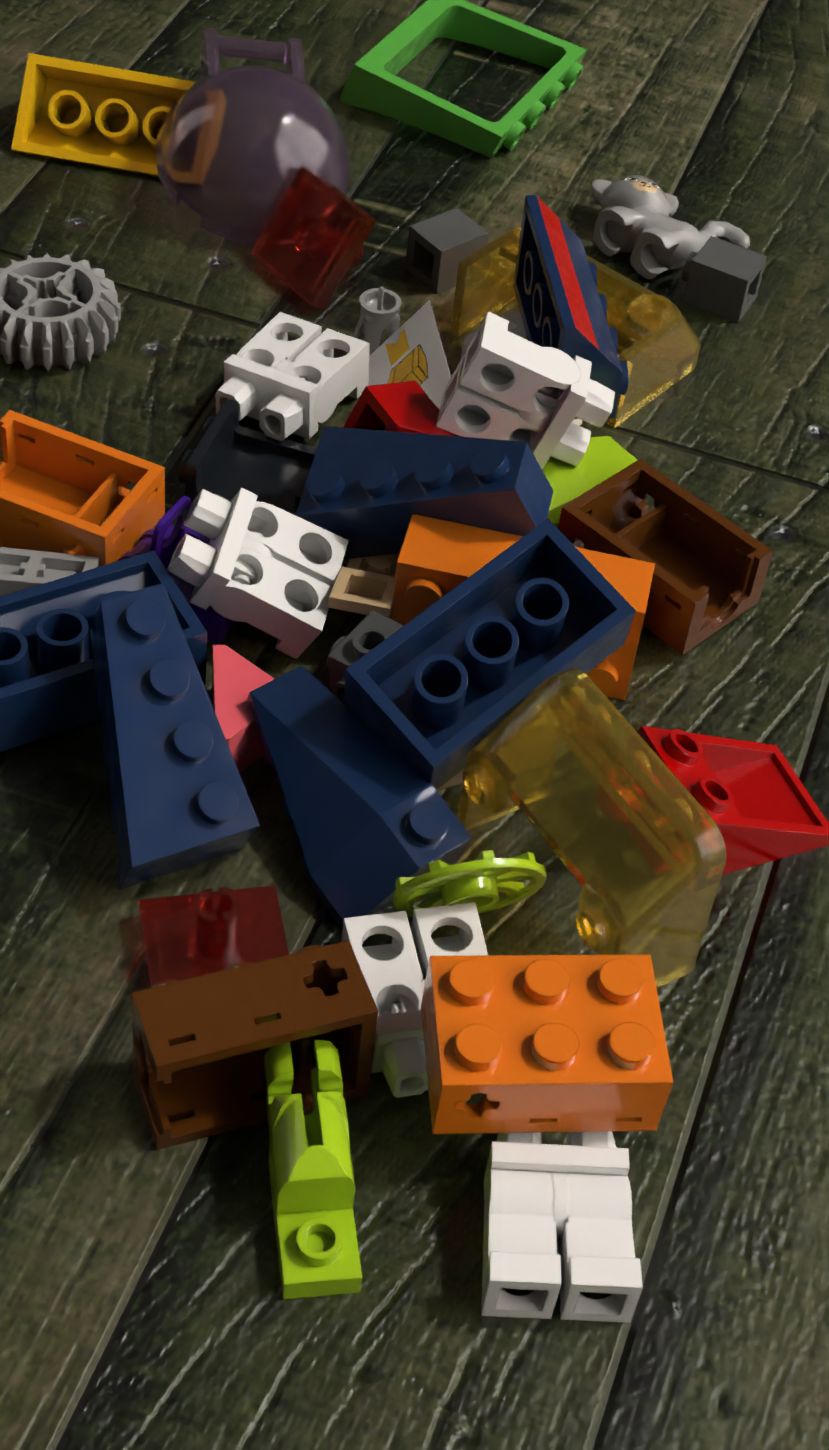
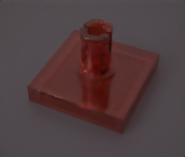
M301 165L251 254L308 304L324 310L348 268L357 265L361 260L364 249L363 243L377 220L317 171Z
M275 885L235 890L219 888V891L212 892L211 888L197 894L139 900V921L149 988L165 980L181 981L219 972L236 963H256L289 955Z

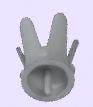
M383 287L366 290L359 298L360 318L352 337L358 339L362 330V333L365 335L364 341L370 343L369 356L379 347L384 329L387 331L388 338L399 329L401 298L395 292Z

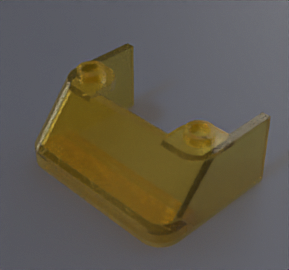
M521 226L508 231L459 262L450 332L459 336L481 322L488 311L495 313L516 299L513 282ZM587 256L588 262H594L596 265V288L598 294H604L607 301L606 320L609 327H615L618 349L623 351L619 354V361H625L628 367L629 382L627 393L619 395L615 418H608L606 420V424L616 428L693 371L697 365L701 343L681 311L668 298L657 295Z
M570 668L549 676L469 752L466 768L463 770V788L458 819L465 829L469 831L520 809L583 887L579 901V911L576 914V927L585 945L593 951H598L600 955L651 954L656 987L659 988L692 972L726 862V849L722 835L709 814L586 673L578 668Z

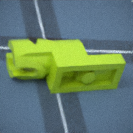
M315 1039L314 1041L316 1067L311 1070L310 1076L313 1111L307 1116H304L301 1093L291 1094L294 1071L290 1042L272 1046L264 1055L266 1107L270 1137L268 1166L283 1300L361 1292L362 1271L353 1211L355 1181L350 1152L345 1098L343 1097L338 1049L330 1041Z

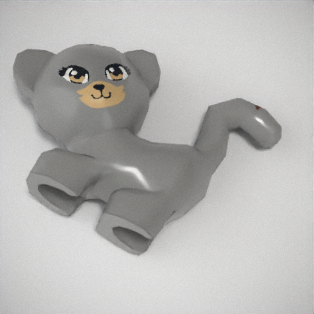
M631 175L614 182L595 179L591 185L594 202L601 206L602 209L594 225L593 242L607 256L632 252L630 257L631 265L645 279H653L664 271L683 267L689 254L692 251L698 253L711 236L746 249L749 247V236L742 229L726 221H708L698 231L697 228L687 222L671 218L679 207L677 197L664 193L654 181L644 176Z

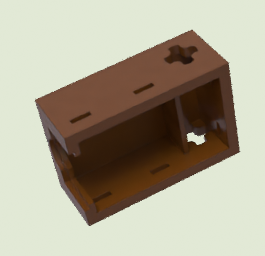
M642 459L637 460L562 506L558 529L575 547L655 563L643 626L682 655L759 602L773 553L772 549ZM648 496L654 499L655 509L650 512L649 505L643 501Z
M349 940L327 946L311 945L301 948L293 954L256 963H236L219 972L181 981L165 980L156 983L148 989L132 992L133 1078L157 1150L268 1121L264 1055L272 1046L290 1042L294 1071L291 1094L301 1093L303 1111L313 1109L310 1076L311 1070L315 1066L307 1064L308 1047L314 1045L315 1039L330 1041L338 1049L345 1101L368 1095L378 1009Z

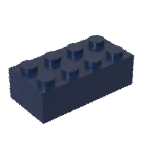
M546 519L349 666L345 672L344 702L367 726L437 790L624 645L636 610L549 519Z

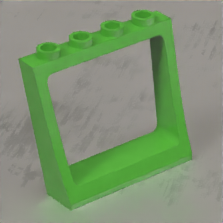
M427 0L354 64L339 100L347 105L370 110L403 121L491 158L502 146L512 150L521 139L526 127L531 130L541 118L546 107L549 110L552 109L561 97L564 89L570 90L584 69V66L580 63L587 49L465 0ZM437 38H449L481 46L550 69L498 122L487 121L395 76Z

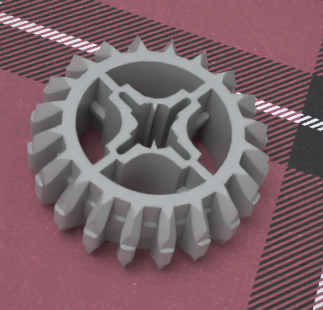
M48 253L41 258H33L26 254L24 260L20 262L8 259L5 262L4 268H0V355L4 356L6 364L21 361L26 370L34 365L45 366L47 371L52 366L62 365L70 370L72 363L76 361L90 364L92 354H106L107 345L115 342L116 333L118 332V321L121 320V304L118 302L114 281L105 277L104 269L91 268L88 260L73 262L69 254L61 258H52Z

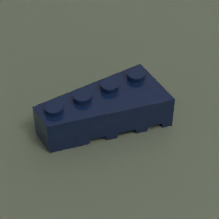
M324 426L295 516L349 540L343 559L400 553L412 514L525 536L547 519L553 489L527 442Z
M164 583L101 600L90 629L98 706L102 712L105 739L103 751L105 768L108 769L112 799L110 811L113 834H116L119 860L117 873L119 890L244 849L260 824Z

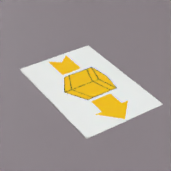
M429 300L369 356V386L416 381L440 410L443 391L451 379V375Z

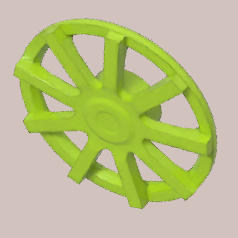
M493 850L482 851L475 861L454 865L436 860L429 863L430 871L417 877H399L395 880L396 890L392 894V902L397 911H406L409 917H413L414 909L476 902L479 914L514 904L533 895L544 885L546 871L544 865L536 862L534 853L530 852L513 858H495ZM515 880H531L532 882L524 886L523 882H516ZM498 892H502L507 895L499 898ZM427 898L420 903V907L410 906L413 902Z

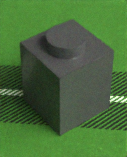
M458 208L409 226L405 269L436 294L482 276L484 273L489 232Z
M711 236L698 253L692 251L684 264L681 279L686 281L687 285L683 302L738 323L757 298L767 256Z

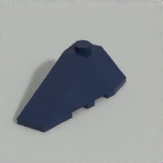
M302 665L249 693L247 699L269 766L275 768L285 797L283 809L288 824L294 825L303 852L301 863L307 882L342 929L344 918L382 914L393 908L392 894L396 890L395 880L399 877H417L430 871L429 863L436 860H441L449 865H454L458 862L470 843L472 836L434 786Z

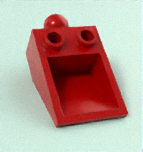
M641 726L600 779L598 804L601 811L611 821L626 824L656 876L706 880L829 846L828 821L777 745L689 733L680 729L669 730Z

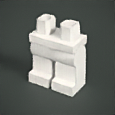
M488 311L470 342L466 355H463L443 391L436 427L461 437L527 442L541 469L544 468L550 457L577 467L586 453L591 431L572 423V421L576 417L597 427H602L612 412L615 392L590 379L592 362L577 355L573 360L568 354L559 349L541 347L507 331L508 320Z
M279 312L240 349L237 355L232 354L224 361V384L215 393L216 414H218L226 399L239 402L238 421L242 420L245 416L259 420L260 428L266 436L283 441L294 433L310 439L318 431V423L328 420L340 401L347 395L356 399L359 398L364 388L369 386L370 343L328 328L322 333V326ZM288 332L296 333L301 337L288 341ZM334 349H341L348 354L334 358Z
M244 488L238 491L232 501L202 489L188 509L184 526L211 538L208 545L185 534L172 555L167 571L195 586L190 603L205 610L211 605L217 613L233 621L247 622L278 638L275 649L297 659L323 630L329 609V596L340 571L349 540L274 505L256 501L258 495Z
M476 902L414 909L411 929L406 911L349 917L343 920L341 942L349 940L378 1009L371 1073L383 1072L391 1092L396 1098L420 1095L428 1090L421 1002L430 956L488 955ZM453 925L460 928L459 934L456 936L433 939L431 937L432 932L441 926ZM375 934L392 936V944L362 947L364 940L369 936Z
M612 1131L567 1132V1145L542 1144L541 1132L498 1133L497 1141H492L484 1176L485 1201L481 1316L551 1319L560 1291L561 1320L631 1322L643 1285L640 1258H635L632 1197L628 1178L630 1169L628 1148H616ZM502 1288L535 1291L528 1295L516 1296L507 1293ZM580 1292L609 1293L611 1295L605 1299L595 1300L585 1297Z

